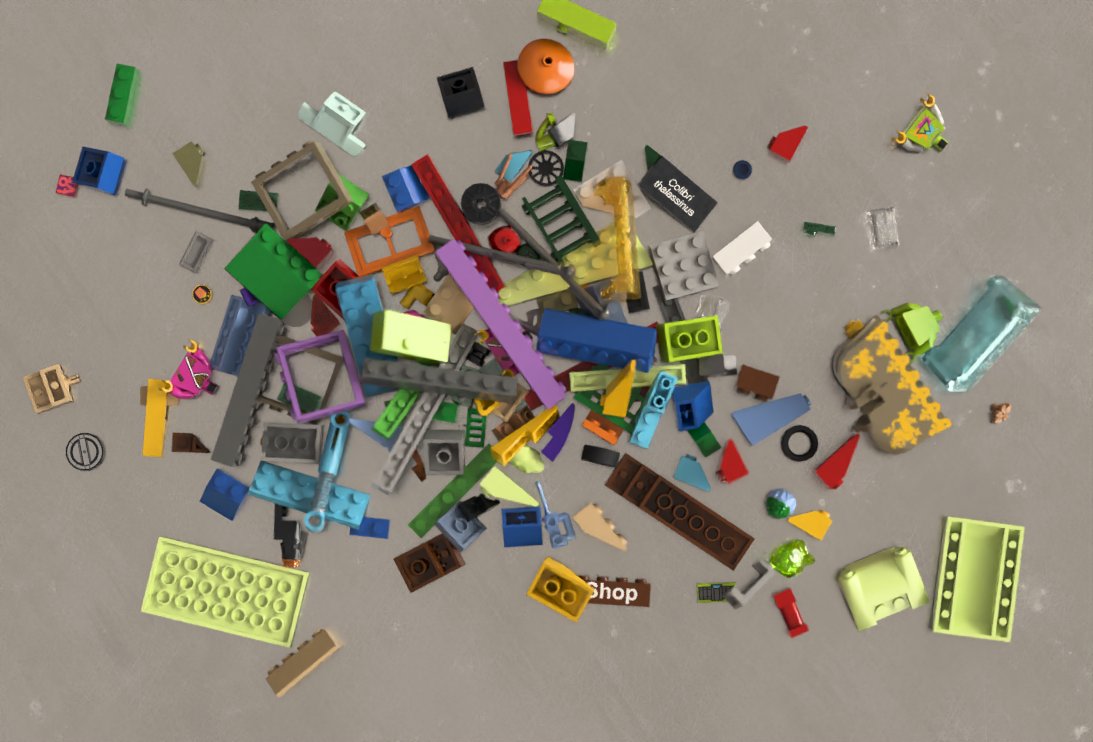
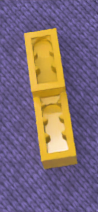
M148 379L143 456L162 457L168 392L159 390V387L165 389L166 384L158 379Z
M554 405L492 446L490 450L493 459L505 466L529 440L536 443L560 418L558 407Z

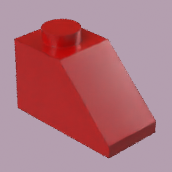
M804 125L781 132L777 137L773 136L768 144V147L771 148L769 153L789 163L808 127Z

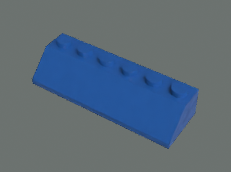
M545 308L538 331L536 351L623 369L631 360H635V371L648 373L654 364L657 329L612 320L601 321L596 317Z

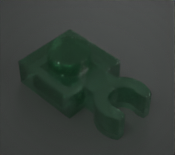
M804 222L802 231H806V235L817 236L818 233L835 235L836 226Z

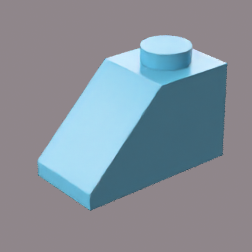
M688 454L686 457L681 456L673 478L710 492L711 487L701 464L696 462L697 458Z

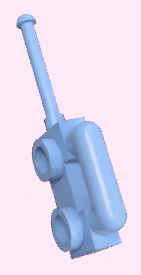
M536 481L535 485H537L546 515L543 516L542 521L546 524L544 527L545 530H548L552 548L557 549L568 545V541L574 540L576 537L569 514L566 512L551 514L540 485L541 482ZM563 521L567 534L561 535L558 522Z

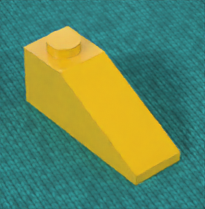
M631 360L606 387L605 395L601 394L600 406H603V414L626 417L635 373V360Z

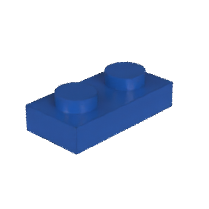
M363 517L359 529L350 527L349 535L388 539L390 520Z

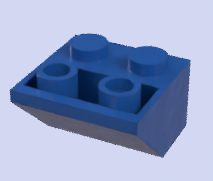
M706 381L674 387L672 396L679 431L699 428L714 413L710 382Z
M540 506L501 509L504 547L543 545Z

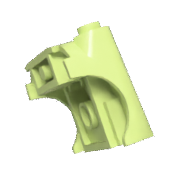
M905 547L889 548L845 567V570L838 577V585L848 603L855 626L859 632L877 625V620L909 607L915 609L930 603L911 551Z

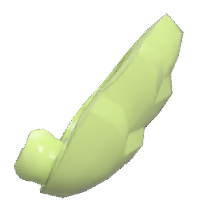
M525 444L509 461L514 467H517L526 474L531 472L540 473L544 470V463L540 453L528 444Z

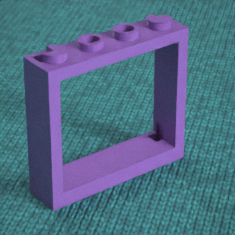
M344 329L277 347V354H274L277 365L281 364L283 370L279 372L281 381L287 385L288 390H284L287 402L291 401L293 408H290L292 420H297V424L365 406ZM338 341L355 401L301 415L285 355Z

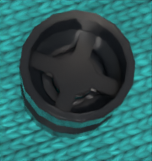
M474 342L472 351L468 353L466 359L482 367L485 363V357L490 354L491 350Z

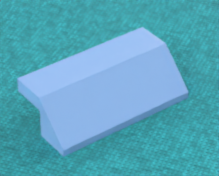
M231 295L210 361L212 369L238 376L258 313L269 316L270 310L262 303H256L251 307H247L242 297Z

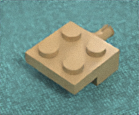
M59 364L22 377L35 414L73 401L69 392V385L80 382L77 374L66 378Z

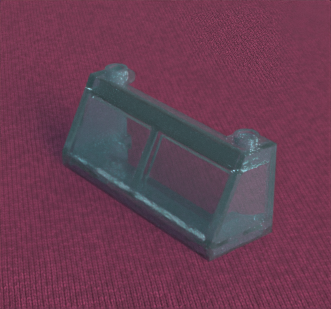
M994 275L990 277L986 282L985 289L987 292L940 345H933L921 358L949 391L969 392L1042 310L1036 302L1004 276Z

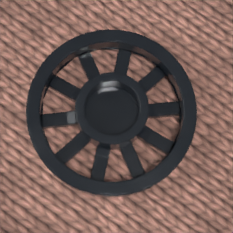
M548 150L537 152L529 161L528 166L532 165L533 160L539 164L538 167L532 166V169L539 170V172L532 175L531 170L529 171L531 179L538 185H554L556 181L551 182L549 175H552L554 178L563 175V161L555 152ZM544 154H550L548 160H545ZM541 155L542 162L538 161L536 157ZM552 156H555L558 159L553 163L550 162ZM559 162L561 168H554L553 166ZM553 171H561L559 176L553 173ZM541 174L540 181H537L535 177ZM544 176H547L548 183H542Z

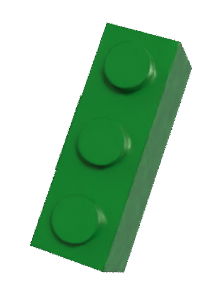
M116 64L105 116L107 122L127 126L139 71L136 67Z

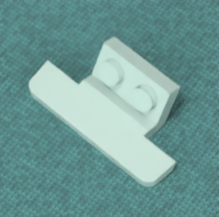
M336 91L323 103L319 112L305 102L301 105L298 118L352 156L360 154L366 146L365 143L351 134L366 112Z

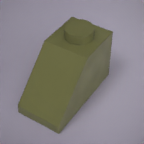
M191 141L172 154L193 186L197 187L199 186L204 163L202 156L204 151L198 143L195 145Z

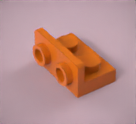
M593 410L589 412L581 425L613 446L623 432V428Z

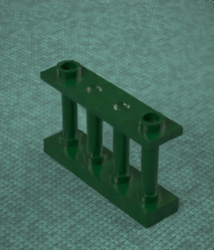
M561 175L555 179L557 184L554 186L555 189L531 203L527 201L526 197H523L524 204L521 207L526 215L530 214L552 250V253H550L551 257L564 266L562 257L586 243H592L594 247H597L601 244V241ZM558 195L565 197L564 205L538 219L533 211ZM567 211L574 212L576 217L573 218L572 222L549 235L546 233L543 225ZM577 227H583L586 232L583 234V237L557 251L552 243L554 240Z

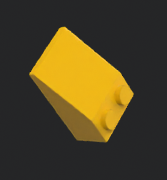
M547 557L526 595L577 623L595 589L566 566Z

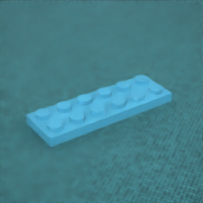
M260 461L248 495L308 513L311 504H313V495L319 480L315 477ZM332 483L330 485L331 488H329L330 491H328V498H326L328 501L325 502L327 504L325 505L326 508H324V519L359 529L370 495Z

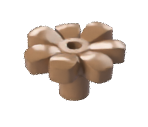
M1008 402L1005 405L1002 403L999 406L994 403L991 406V410L994 411L992 421L995 424L1000 423L1002 419L1005 421L1009 417L1007 414L1010 413L1012 405Z

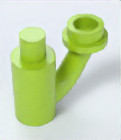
M546 113L547 118L536 132L535 142L540 152L555 146L549 134L544 136L549 125L552 127L557 123L553 113Z

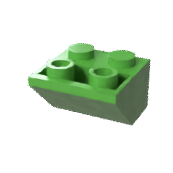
M338 174L354 202L327 219L347 231L370 194ZM331 182L327 185L315 209L316 212L339 198Z

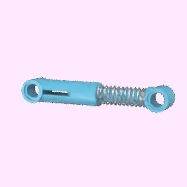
M347 411L331 415L318 467V472L320 473L318 476L320 478H318L317 488H315L316 491L313 495L314 501H312L313 504H311V508L304 518L307 530L312 533H318L324 527V508H326L325 505L327 504L325 502L328 501L326 498L329 495L328 491L331 488L332 478L337 475L350 426V416ZM343 416L346 418V421L343 424H337L335 422L336 418ZM339 431L335 447H333L336 432ZM318 518L320 522L317 526H311L309 524L310 519Z

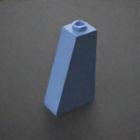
M800 393L731 413L750 446H753L811 410L809 407L811 402L806 395L802 396Z

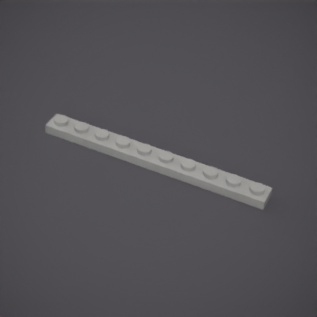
M462 324L449 347L448 362L441 363L438 368L460 370L479 334L474 335L478 331ZM423 393L373 482V487L390 495L445 395Z

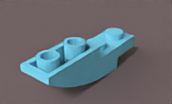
M662 371L658 372L634 421L635 426L629 442L648 449L662 413L664 414L678 379L677 377Z

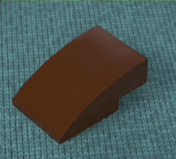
M443 533L393 559L410 593L466 565L459 550Z

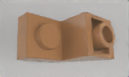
M526 406L515 413L508 422H503L494 428L492 432L500 442L535 418V416Z

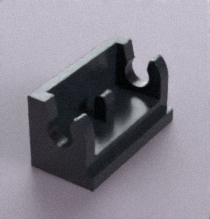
M643 271L621 276L628 313L650 310Z

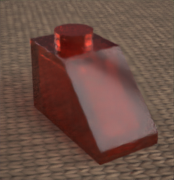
M315 294L312 299L310 324L313 328L311 330L316 336L332 333L342 324Z

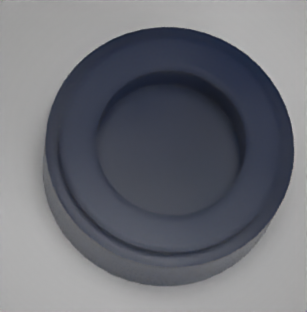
M740 160L733 166V174L739 180L747 179L752 173L751 164L745 160Z

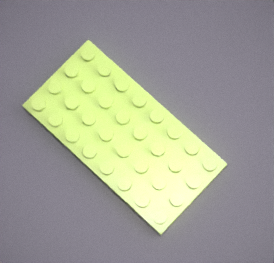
M159 536L141 612L290 648L309 572Z

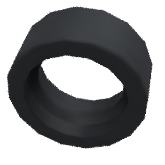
M803 425L793 426L788 429L781 441L785 456L797 462L807 461L812 458L817 452L819 445L815 432ZM797 432L805 433L811 440L809 451L802 455L794 454L788 444L789 438Z
M584 445L581 459L616 468L620 453L596 446Z

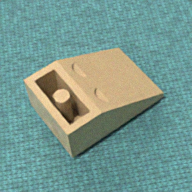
M589 503L573 516L585 533L623 551L627 549L625 547V544H627L626 540L621 534L616 535L613 529L615 526L609 519L604 520L601 514L603 511L597 504L592 505Z

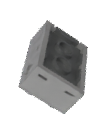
M263 422L264 431L260 440L263 452L261 454V461L320 464L322 425Z

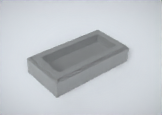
M196 231L179 265L197 274L213 239Z

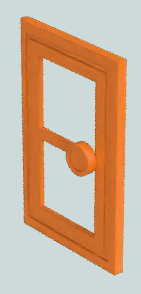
M420 206L385 218L390 226L381 230L380 234L383 238L387 239L392 255L365 264L357 238L372 234L366 224L344 232L358 277L380 271L382 267L415 255L420 257L435 252L433 244L428 242L430 235ZM413 219L422 245L395 254L390 239L392 235L390 227Z

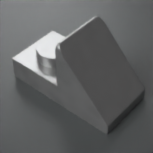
M724 354L697 358L699 377L737 375L735 355L724 356Z

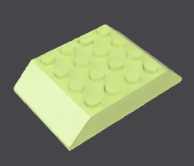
M947 517L942 535L933 606V632L1010 642L1025 527Z

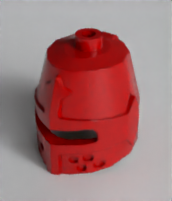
M501 226L492 231L487 237L489 246L493 250L513 254L521 246L520 236L511 226Z

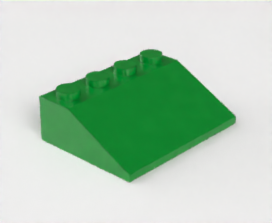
M266 223L257 230L224 268L280 320L292 310L323 276Z

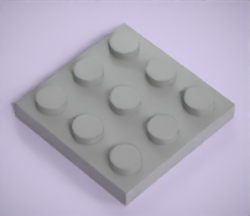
M703 231L648 246L664 301L719 287Z

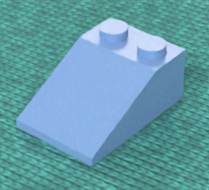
M349 418V422L382 446L388 448V452H391L405 427L397 426L389 439L385 440L371 430L376 422Z

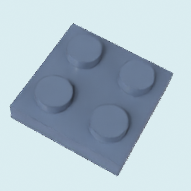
M459 501L434 525L462 552L487 528L477 518L467 522L458 508V505L461 503Z

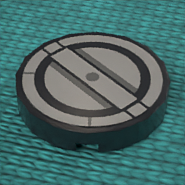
M80 433L69 440L66 446V457L74 468L80 471H90L96 468L103 460L104 446L102 441L95 435Z

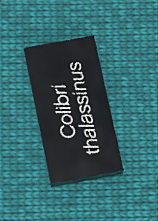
M662 155L658 157L637 184L640 189L694 233L718 203Z

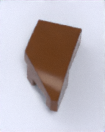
M172 433L171 452L209 453V450L192 433Z
M415 448L412 457L417 465L412 470L422 482L426 479L425 468L421 456Z

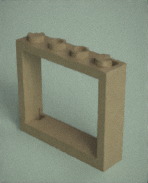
M309 141L302 145L303 149L298 152L293 151L286 156V160L272 164V169L267 172L262 171L255 176L256 179L251 181L284 241L301 236L354 202L320 142ZM313 151L339 198L291 229H288L263 183Z
M278 335L276 342L284 345L298 342L282 335ZM315 347L303 352L336 363L320 410L328 407L344 359L341 356ZM258 395V398H260L259 405L262 406L263 402L270 404L269 409L278 412L284 409L288 411L287 415L291 416L290 408H293L292 406ZM300 409L301 415L309 413ZM323 418L308 421V423L316 425L317 422L322 423Z

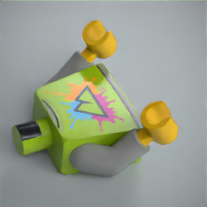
M926 93L928 95L927 101L922 98L920 99V102L926 105V107L923 106L903 132L895 131L898 133V139L892 138L893 142L899 143L908 151H927L932 144L942 151L948 144V141L940 136L945 129L941 112L935 104V98Z

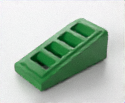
M468 408L465 446L484 448L487 416H483L482 419L471 418L472 414H480L477 408ZM471 422L482 423V426H471ZM470 429L481 430V434L470 433ZM469 438H481V442L469 441Z

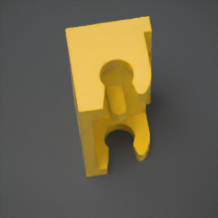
M418 255L382 267L391 294L427 282Z

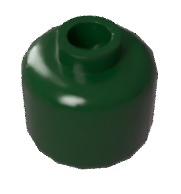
M528 243L522 244L517 249L516 255L536 260L541 259L540 255Z

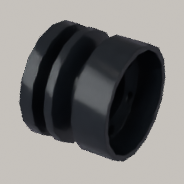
M477 183L468 187L461 198V208L466 219L478 226L489 225L497 220L502 205L496 189L484 183ZM481 199H484V203L486 204V206L478 208V204L476 202H480Z

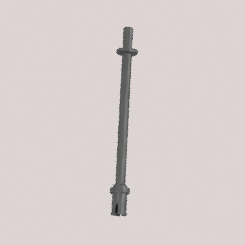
M130 189L125 191V196L142 200L141 205L151 202L247 226L252 232H256L265 223L273 230L275 228V223L259 220L258 217L247 219L150 195L149 189H145L144 193Z

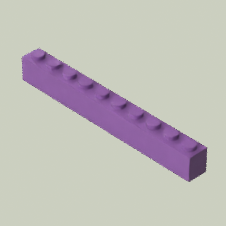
M452 239L435 252L436 256L546 409L551 408L566 397L564 393L567 391L561 381L556 382L553 377L556 374L550 366L546 367L544 365L542 354L538 350L534 351L531 347L533 342L527 334L524 336L521 333L520 329L522 327L516 319H511L509 316L511 311L505 303L501 304L497 299L499 294L493 287L491 289L486 284L488 279L482 271L478 273L475 268L477 264L471 256L467 257L463 252L466 248L461 241L458 240L456 242L455 239Z

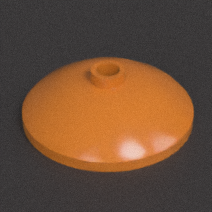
M537 39L528 43L520 52L517 70L522 82L528 88L541 94H553L564 89L571 81L574 73V62L570 52L561 43L552 39ZM545 60H550L551 64H547Z

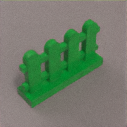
M598 364L596 368L592 366L590 370H608V366ZM632 387L626 416L632 420L628 423L623 420L624 417L603 414V406H600L601 394L596 390L581 391V393L576 391L573 396L580 403L629 433L633 431L634 421L640 407L635 415L629 412V409L635 399L641 402L644 400V397L639 395L641 387ZM593 395L599 398L597 403L590 400Z

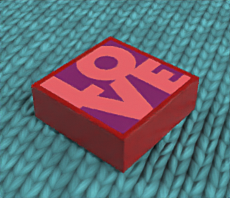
M60 174L56 193L75 197L78 185L72 183L73 177Z

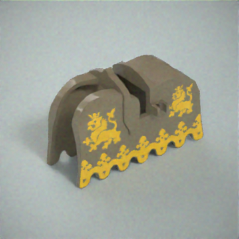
M875 315L859 331L840 345L834 355L833 369L838 381L847 391L846 406L848 409L861 407L863 415L853 427L855 431H867L871 439L883 451L890 454H901L951 427L952 421L944 417L940 411L941 405L936 401L933 402V398L930 396V388L923 386L922 381L919 380L920 373L917 370H913L912 366L908 364L910 358L908 355L902 354V351L898 348L899 341L896 338H892L891 334L887 332L889 329L887 322L881 321L880 317Z

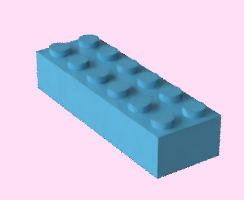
M374 274L336 283V292L360 377L364 358L398 362L396 356L370 351L373 313L384 311ZM362 384L366 397L398 389Z

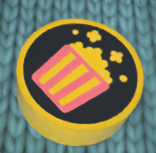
M198 285L194 288L192 296L197 303L206 304L212 298V291L206 285Z

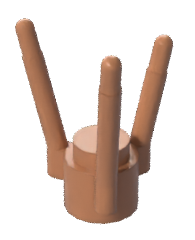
M511 153L508 155L501 173L494 183L497 185L495 189L498 194L505 199L530 176L529 171L532 169V166L529 165L513 183L507 179L502 181L512 157Z

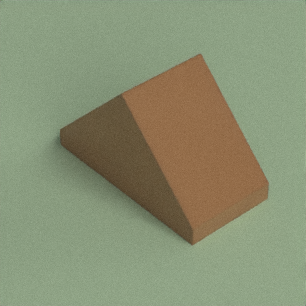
M376 203L360 212L373 235L390 226Z

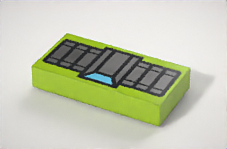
M736 582L697 583L698 603L728 602L722 595L727 590L736 587Z

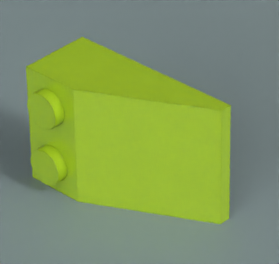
M718 315L656 324L661 362H674L723 354Z

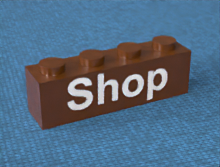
M578 575L579 578L595 589L588 601L589 604L650 606L651 584L647 583L646 579H635V582H627L628 578H616V581H608V577H597V580H589V576Z

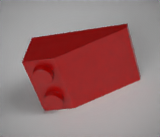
M858 433L853 434L812 472L826 489H837L844 482L842 478L846 475L860 438Z

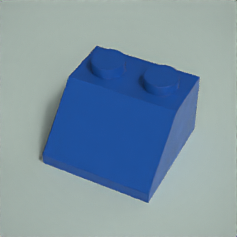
M83 146L72 183L100 192L114 194L124 157L109 151Z
M412 165L382 176L397 213L431 200Z
M217 468L199 502L233 521L246 500L250 487Z

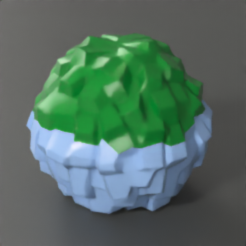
M772 490L767 495L766 510L768 515L780 519L793 513L796 499L787 490Z

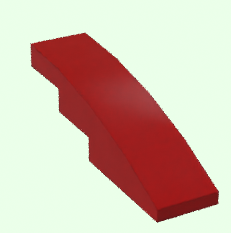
M518 60L503 62L514 136L533 133L526 85L522 82L517 70Z

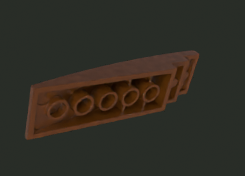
M627 453L623 455L617 467L604 484L733 571L755 539Z

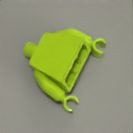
M905 303L894 307L892 311L888 309L882 311L881 314L890 313V318L884 321H890L893 316H896L894 320L909 349H914L913 352H905L906 355L911 354L913 356L909 363H913L916 356H921L932 348L937 338L936 333L940 330L937 322L943 319L939 310L931 312L928 306L921 307L919 304Z

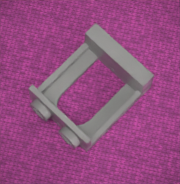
M760 560L752 565L760 576L743 593L736 587H733L722 595L734 609L744 606L776 574L769 562Z

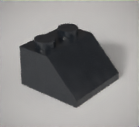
M473 67L437 77L448 117L485 107Z

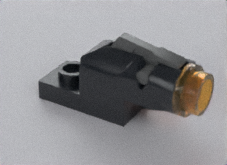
M275 503L274 540H282L280 546L283 567H299L307 533L302 530L299 521L284 520V517H287V507Z

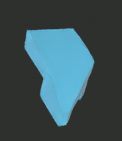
M533 151L512 152L504 178L511 182ZM509 154L504 157L495 171L498 174L501 173Z

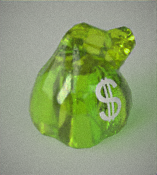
M795 539L779 546L771 555L770 564L784 577L791 578L800 575L804 566L812 565L816 559L808 552L803 540Z

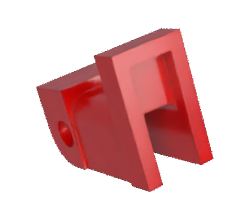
M791 588L772 595L785 623L789 637L793 638L808 632L809 628L802 620Z

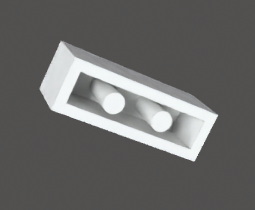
M757 221L716 253L712 259L725 276L729 273L732 276L741 269L739 267L740 264L744 261L746 264L755 258L754 253L759 249L761 252L766 250L770 246L769 242L772 238Z

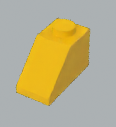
M820 509L819 512L811 511L788 517L786 521L816 539L822 540L833 520L829 519L830 514Z

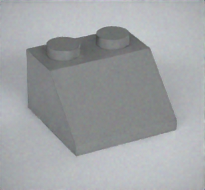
M426 430L423 439L425 475L464 474V430Z

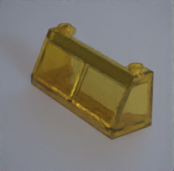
M606 177L593 186L594 196H600L604 200V205H613L618 275L614 280H610V286L607 289L601 291L602 300L640 299L641 291L632 184L625 177Z

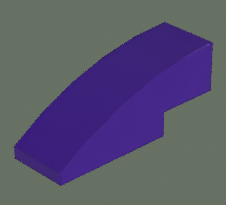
M573 403L547 432L553 438L541 453L552 462L563 448L571 430L575 411Z

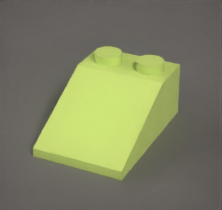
M495 466L480 483L482 486L480 490L488 497L493 495L494 497L536 507L539 505L535 499Z

